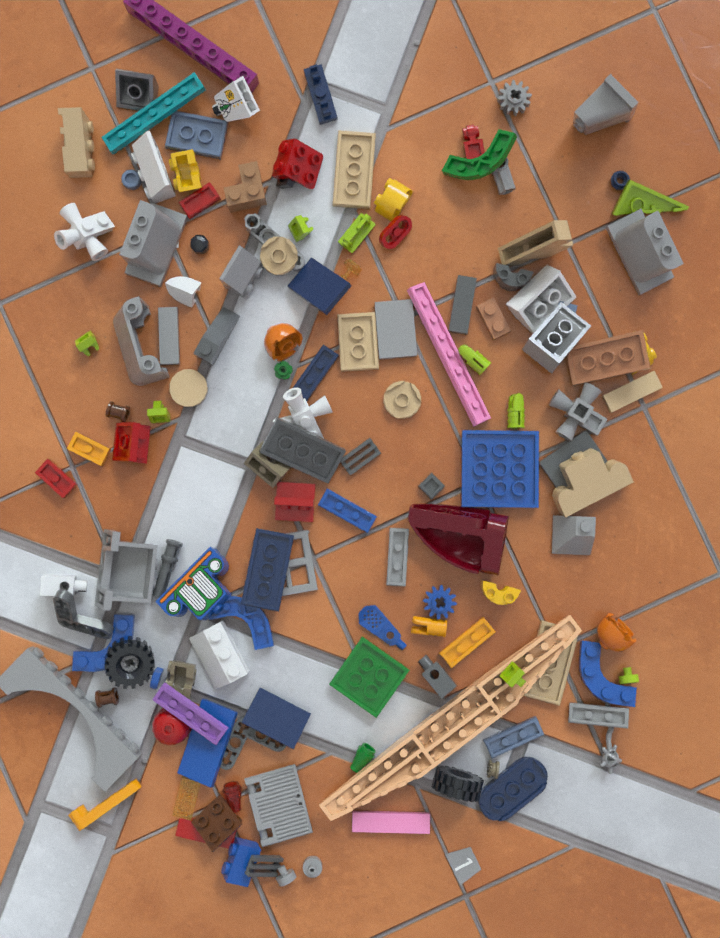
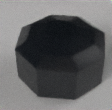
M195 235L191 239L190 247L196 254H204L209 250V241L204 235Z

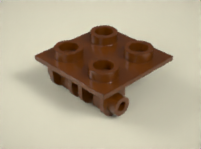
M221 794L191 821L212 852L242 825V819L235 815Z

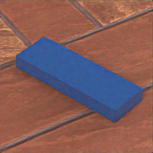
M326 489L318 504L320 507L366 533L369 532L377 518L374 514L329 489Z

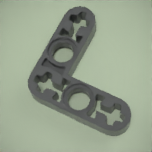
M62 589L56 592L53 603L58 623L61 626L103 639L111 637L114 627L110 623L77 614L73 595Z
M245 715L240 716L233 726L226 747L228 750H225L223 758L227 756L229 750L237 754L232 753L230 757L232 763L228 762L227 765L224 764L223 759L220 768L228 770L234 766L247 738L276 752L284 750L286 746L280 744L277 747L275 746L276 742L271 739L269 743L266 742L269 738L267 736L263 739L258 738L256 730L250 727H245L242 735L234 733V730L239 732L241 728L239 722L242 723ZM233 737L240 739L241 745L239 747L231 746L230 740Z

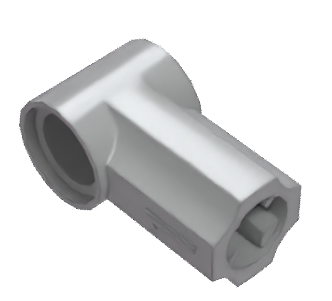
M508 158L503 162L502 168H497L491 173L499 195L508 194L516 189L508 167Z

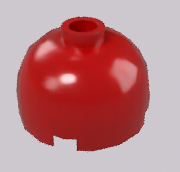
M164 708L155 715L152 722V732L155 739L167 746L183 742L191 729L190 726Z

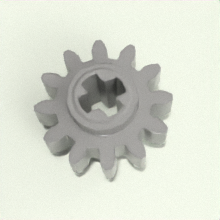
M512 80L511 86L505 83L504 89L499 90L498 94L500 96L497 102L502 103L500 110L507 109L506 115L513 111L514 116H516L518 110L524 113L525 107H529L531 103L529 100L532 94L527 93L528 86L522 88V81L516 85L515 80Z

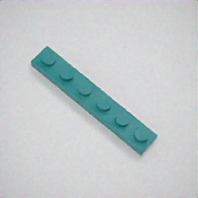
M194 72L101 138L114 155L206 91V89Z

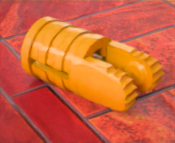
M413 616V623L427 627L413 626L411 633L446 637L447 620Z

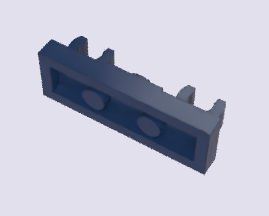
M322 64L309 66V68L304 69V74L319 124L338 120Z

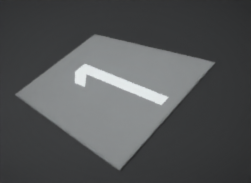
M471 847L445 854L460 885L481 870Z

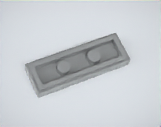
M178 307L158 308L160 365L180 364Z
M390 528L386 585L406 586L409 529Z
M569 703V723L628 729L629 708Z

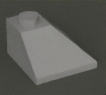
M553 515L551 554L590 555L595 539L596 517L568 516L565 518L564 516Z

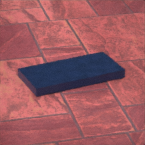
M256 528L241 600L242 605L279 612L294 535Z

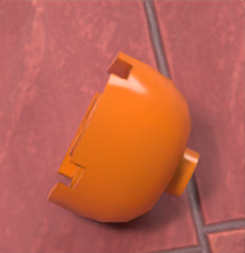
M280 323L271 326L264 338L265 350L274 361L275 359L278 361L286 360L296 352L293 349L297 345L300 347L303 337L290 324Z
M608 613L597 627L599 643L606 650L609 648L617 652L625 651L637 640L636 638L632 639L633 632L620 618L616 621L612 618L614 614Z

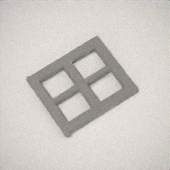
M309 530L286 533L294 535V540H302L304 557L289 560L286 575L287 587L284 588L282 596L318 590L308 536ZM306 565L309 583L293 586L290 568Z

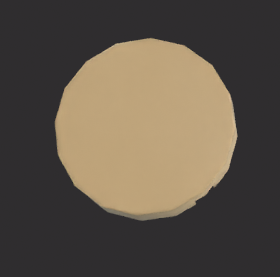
M279 236L272 237L262 245L260 261L268 272L274 275H285L295 268L298 261V251L289 239Z
M184 369L172 377L170 394L177 404L184 407L197 406L207 396V381L198 371Z
M398 381L387 388L383 403L386 411L391 416L397 419H406L417 413L421 405V395L414 384Z

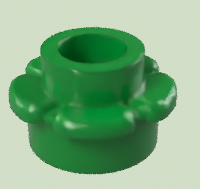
M286 361L277 363L274 367L275 376L283 380L290 378L293 372L292 366Z

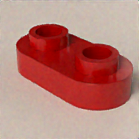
M404 215L396 216L381 232L379 236L381 246L387 249L395 248L411 231V219Z

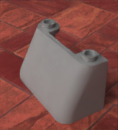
M139 296L129 299L123 304L114 316L113 325L129 379L133 384L143 386L170 378L166 367H160L157 358L152 355H143L136 329L145 326L144 320L146 316L151 315L149 306Z

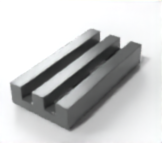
M369 438L345 455L340 462L351 476L380 455L381 452L371 438ZM366 445H371V447L346 464L345 461ZM374 449L376 453L351 470L349 468Z
M251 855L245 874L248 877H277L279 873L276 871L281 866L279 862H283L284 858L280 855ZM254 862H274L273 864H253Z

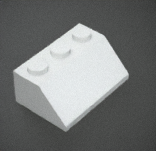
M147 131L132 145L134 152L131 155L135 164H139L140 170H138L141 181L146 183L147 187L144 188L147 198H151L156 204L176 195L157 143L151 132Z
M546 265L506 305L515 318L534 334L557 308L559 301H563V304L568 306L576 298V295L561 271Z
M224 620L189 638L215 689L230 684L249 673L250 670Z

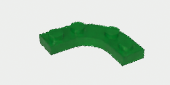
M498 129L490 147L484 154L474 159L449 155L442 172L444 175L461 180L483 178L503 164L517 136L513 132Z

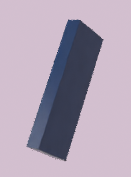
M324 344L293 387L301 389L302 397L306 401L309 400L339 357L337 353Z

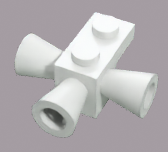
M70 203L60 210L59 214L71 225L69 230H58L54 233L55 242L60 249L64 250L74 244L77 250L86 247L92 261H97L108 253V249L96 239L99 235L113 231L115 227L104 211L82 218L75 203Z
M292 388L286 391L283 398L289 405L288 408L291 415L281 419L324 439L314 417L333 413L326 396L324 395L314 404L308 406L306 399L302 397L300 388Z

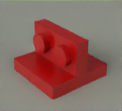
M136 422L116 423L112 460L147 464L151 426Z
M279 482L274 499V505H276L275 520L313 522L316 484Z

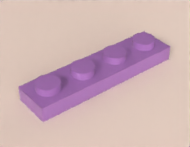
M165 682L152 699L215 745H217L229 728Z

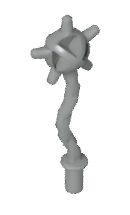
M603 702L605 706H610L609 703ZM608 727L606 733L607 749L605 747L602 748V763L600 764V767H608L609 774H612L613 768L622 762V759L619 758L616 752L617 745L612 747L611 743L614 727Z

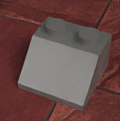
M239 245L219 279L225 288L244 298L246 294L249 295L254 287L252 285L254 280L260 278L263 266L260 260Z

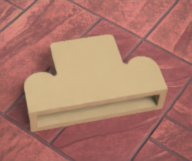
M554 220L499 247L498 251L503 265L515 266L526 263L530 259L548 258L574 245L567 220Z
M590 448L584 452L574 453L571 456L572 458L559 465L568 486H558L555 488L552 497L559 513L566 518L634 481L625 464L613 459L604 463L600 452Z

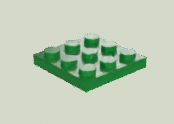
M362 636L329 685L377 718L410 669Z

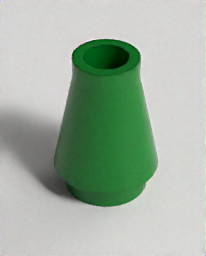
M367 743L359 745L350 768L356 773L362 770L375 757V749Z

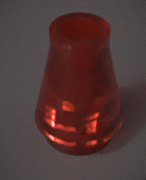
M231 781L224 784L222 792L227 804L236 813L241 810L242 787L239 785V782Z

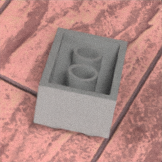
M561 302L529 338L522 350L550 373H553L589 330L591 325Z

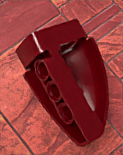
M412 504L409 507V524L422 542L437 556L451 565L470 573L479 574L481 572L499 575L509 516L494 513L490 515L488 509L455 505Z

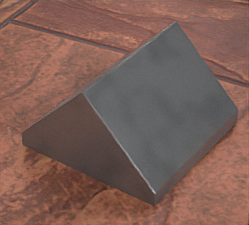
M121 69L115 70L116 107L139 111L157 99L159 85L154 75Z

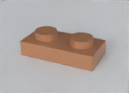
M494 297L476 306L493 340L511 331Z

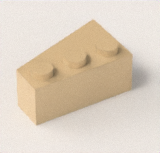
M81 107L58 108V115L63 117L64 126L60 127V134H64V147H62L64 171L70 178L92 177V170H95L94 159H92L94 142L91 140V133H94L93 122L89 120Z

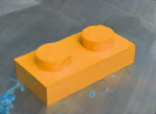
M78 432L74 433L67 447L68 450L100 466L104 465L111 451L110 448Z

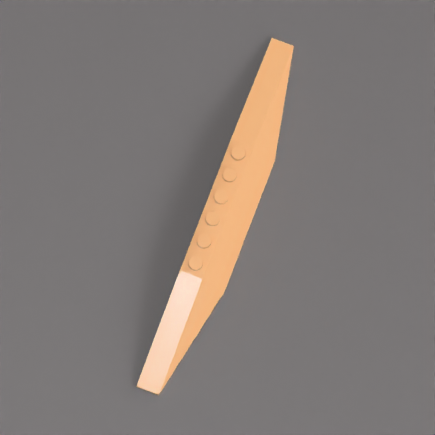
M571 615L566 616L489 670L411 729L319 804L329 820L337 819L361 805L370 803L371 800L384 796L398 787L401 788L407 785V783L423 777L514 708L525 693L527 694L532 688V685L542 677L547 668L557 660L562 651L582 631ZM512 661L525 672L522 678L526 683L522 687L517 684L510 687L499 676Z

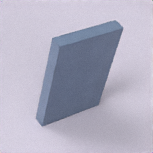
M176 111L171 114L165 148L180 152L193 149L195 155L221 159L228 122Z

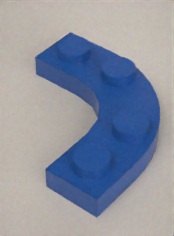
M230 596L222 605V610L209 617V620L226 616L242 618L249 625L255 650L274 646L270 623L265 612L261 608L242 605V597Z
M114 614V631L109 645L100 651H73L72 671L97 672L106 670L105 655L109 646L112 647L114 641L119 643L122 637H124V640H128V636H132L133 640L135 615Z
M580 641L579 672L583 683L599 700L609 704L635 707L637 687L617 685L609 682L600 670V643Z

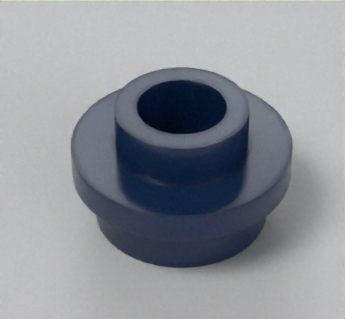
M617 171L611 176L610 182L613 188L623 190L630 177L624 171ZM618 178L622 179V184L617 182Z

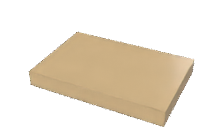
M375 312L337 314L341 372L379 370Z

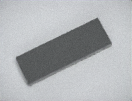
M458 275L449 332L468 334L477 278Z

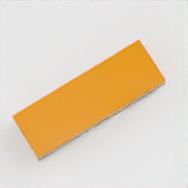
M482 617L442 649L439 654L450 668H453L496 631Z

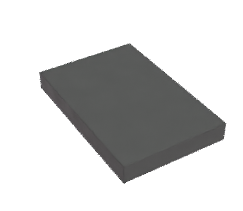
M587 430L573 438L572 442H567L539 461V465L554 487L557 488L558 486H568L559 465L572 458L571 456L574 453L584 452L592 448L600 452L604 463L607 462V459Z

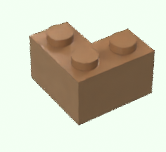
M257 161L238 165L242 184L224 187L230 213L267 205Z

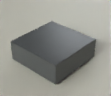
M431 473L418 487L432 500L445 485Z

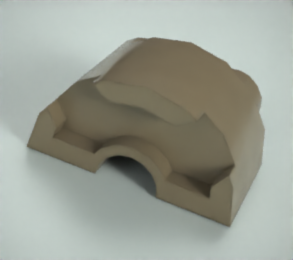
M173 660L169 661L167 672H170L171 676L170 679L167 678L166 683L189 700L191 699L192 686H194L196 679V664Z

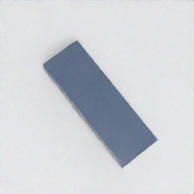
M533 716L487 737L483 741L491 758H495L543 736L544 733L537 717Z

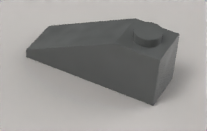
M223 307L202 336L193 354L213 366L238 322L240 315Z

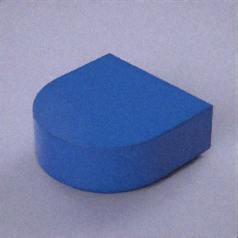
M157 667L154 670L150 688L158 689L163 668Z

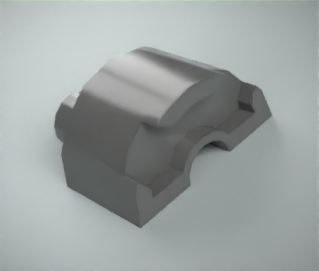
M498 263L493 268V276L502 289L507 291H517L523 288L533 275L532 271L520 269L518 273H513L510 271L509 266Z

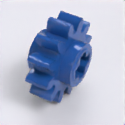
M443 585L439 586V590L432 586V593L429 591L425 592L429 597L428 599L424 598L422 601L428 603L424 610L431 609L429 612L430 617L436 613L437 619H440L441 614L448 618V611L454 613L451 606L457 605L455 601H452L456 595H449L451 590L449 587L444 591ZM441 597H443L442 601L444 602V605H439L437 607V603L435 600L437 598L440 599Z

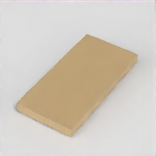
M338 130L333 207L370 209L376 133Z
M541 620L537 637L555 624ZM578 636L562 651L557 660L547 668L542 677L532 685V688L524 696L560 706Z

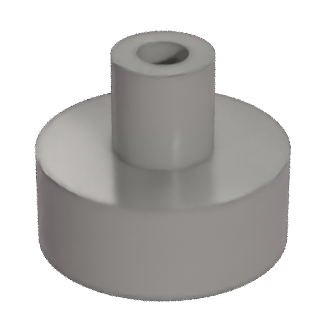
M317 856L307 857L303 863L304 874L310 878L319 876L322 871V861Z
M282 865L278 868L280 875L276 877V881L280 887H283L295 880L297 876L293 869L287 870L285 865Z

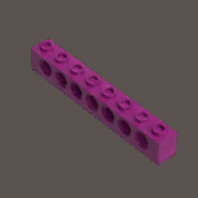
M154 0L123 1L129 14L227 84L243 76L251 93L258 86L259 80L255 72Z

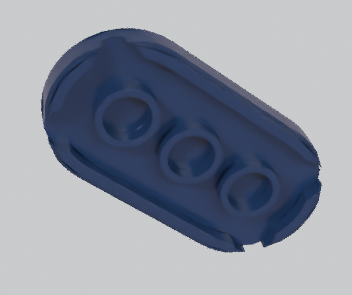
M522 757L502 771L497 779H492L482 788L478 803L484 816L493 821H505L512 817L544 791L548 780L546 768L539 760L533 757Z

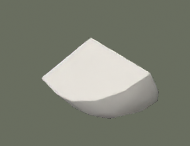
M174 277L165 282L167 291L175 300L191 308L196 302L194 295L197 290L200 291L201 282L188 277Z

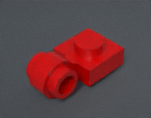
M472 124L462 128L463 138L468 140L463 142L465 158L474 159L484 154L483 140H476L479 137L478 126Z

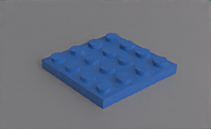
M462 430L461 507L539 508V431Z

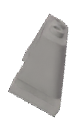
M610 74L598 89L574 112L573 126L580 133L583 132L587 135L624 121L628 123L633 118L638 101Z
M140 200L119 254L128 263L125 274L162 287L188 216L151 202L150 204Z
M639 209L605 227L638 295L674 278L671 270L684 264L659 211L645 217L642 209Z
M104 529L95 606L102 610L111 611L112 601L151 603L152 589L156 586L154 572L158 568V559L156 558L158 545L120 541L121 532Z

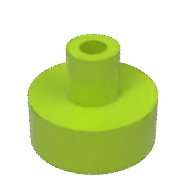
M631 667L623 668L624 676H619L620 684L639 682L638 674L632 675Z

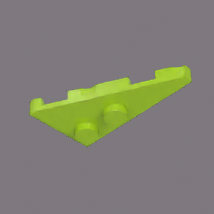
M628 179L612 214L616 216L632 214L639 209H642L643 213L646 214L659 211V213L667 211L678 212L688 210L689 206Z

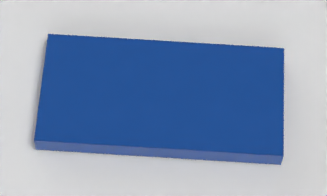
M202 699L199 707L229 728L217 745L192 729L178 774L211 788L214 787L238 712L207 699Z

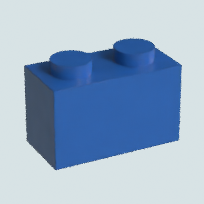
M235 837L234 842L229 846L228 859L223 863L221 870L226 883L248 887L251 877H248L245 871L251 855H260L261 848L257 842Z

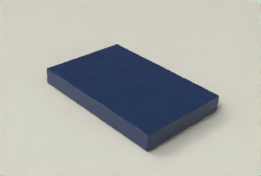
M311 257L287 286L325 315H328L350 289L351 284Z
M260 687L242 724L294 750L311 713Z

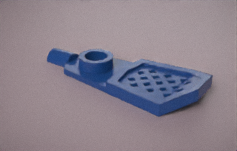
M376 605L364 606L359 612V624L390 646L396 645L401 650L407 646L400 639L401 634ZM388 632L394 633V637L391 639L387 638L386 635Z

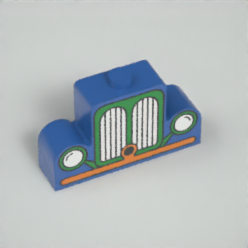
M210 546L155 602L169 616L182 617L189 609L197 619L207 621L211 615L217 614L222 610V605L232 595L217 578V576H223L227 573L229 569L228 561L216 548Z

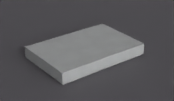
M412 300L375 302L379 360L417 357Z

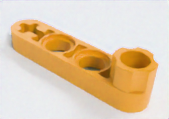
M135 778L90 811L82 804L68 814L77 829L81 831L142 786L137 778Z

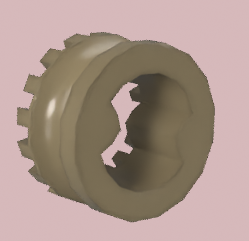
M489 760L487 778L493 776L494 779H497L500 763L499 761L493 763L492 760Z

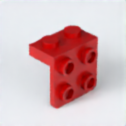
M295 138L283 140L278 148L279 153L273 165L272 177L277 180L289 178L308 189H314L322 164L323 154Z

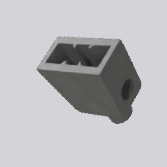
M427 655L418 661L424 669L423 677L441 699L457 686L456 682L438 661L433 663ZM433 670H436L439 673V677L437 679H435L431 675V672Z

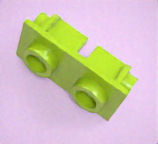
M360 213L338 240V243L353 254L376 224L371 221L372 218L368 214Z

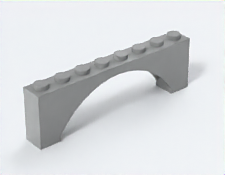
M34 646L27 648L0 676V688L8 696L17 691H43L57 695L76 707L89 724L95 741L96 768L95 775L91 779L106 792L142 754L139 746L134 742H130L126 738L124 731L119 728L117 729L107 715L99 712L97 705L92 701L89 702L84 697L85 693L80 688H75L71 684V679L65 674L62 675L57 670V665L44 657L41 649Z

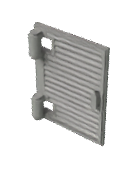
M295 764L244 778L262 847L313 833ZM259 782L262 791L256 792L254 783ZM266 829H272V837H268Z

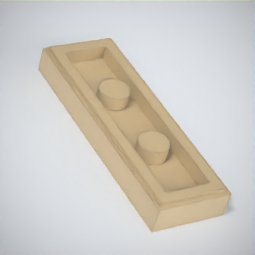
M652 371L603 395L602 398L609 412L612 413L663 387L655 371Z

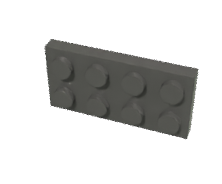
M279 417L275 419L259 450L260 453L325 483H329L346 452L345 448Z

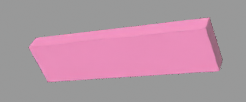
M353 811L352 832L430 834V812Z

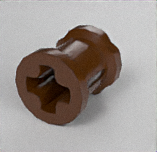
M113 401L109 402L106 409V417H114L120 419L121 422H126L130 414V406H120Z
M114 687L112 690L102 692L97 690L95 692L97 707L101 708L107 704L118 705L119 694L117 688Z

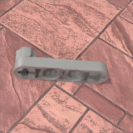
M256 213L248 214L244 218L246 230L262 245L265 243L263 236L266 233H271L273 237H281L262 221ZM257 221V225L255 227H251L250 223H256ZM299 252L298 258H300L301 265L296 264L293 269L296 272L300 271L305 265L304 257Z

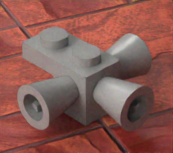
M585 382L580 397L571 401L558 389L552 397L549 406L565 411L564 417L567 419L555 433L572 442L579 425L597 436L607 418L593 411L594 407L590 404L600 395L601 390Z

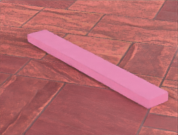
M425 282L410 287L407 292L473 427L491 419Z

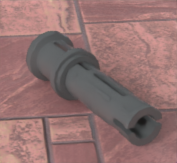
M166 539L167 546L164 554L161 556L162 566L152 594L155 597L159 598L167 589L173 566L178 562L179 549L183 546L181 542Z

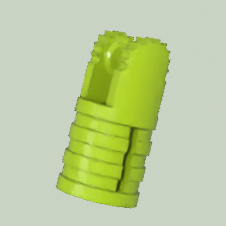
M465 344L458 348L460 355L467 360L466 364L479 375L491 364L478 350L475 352Z
M516 393L509 396L507 409V428L509 429L525 428L523 395Z

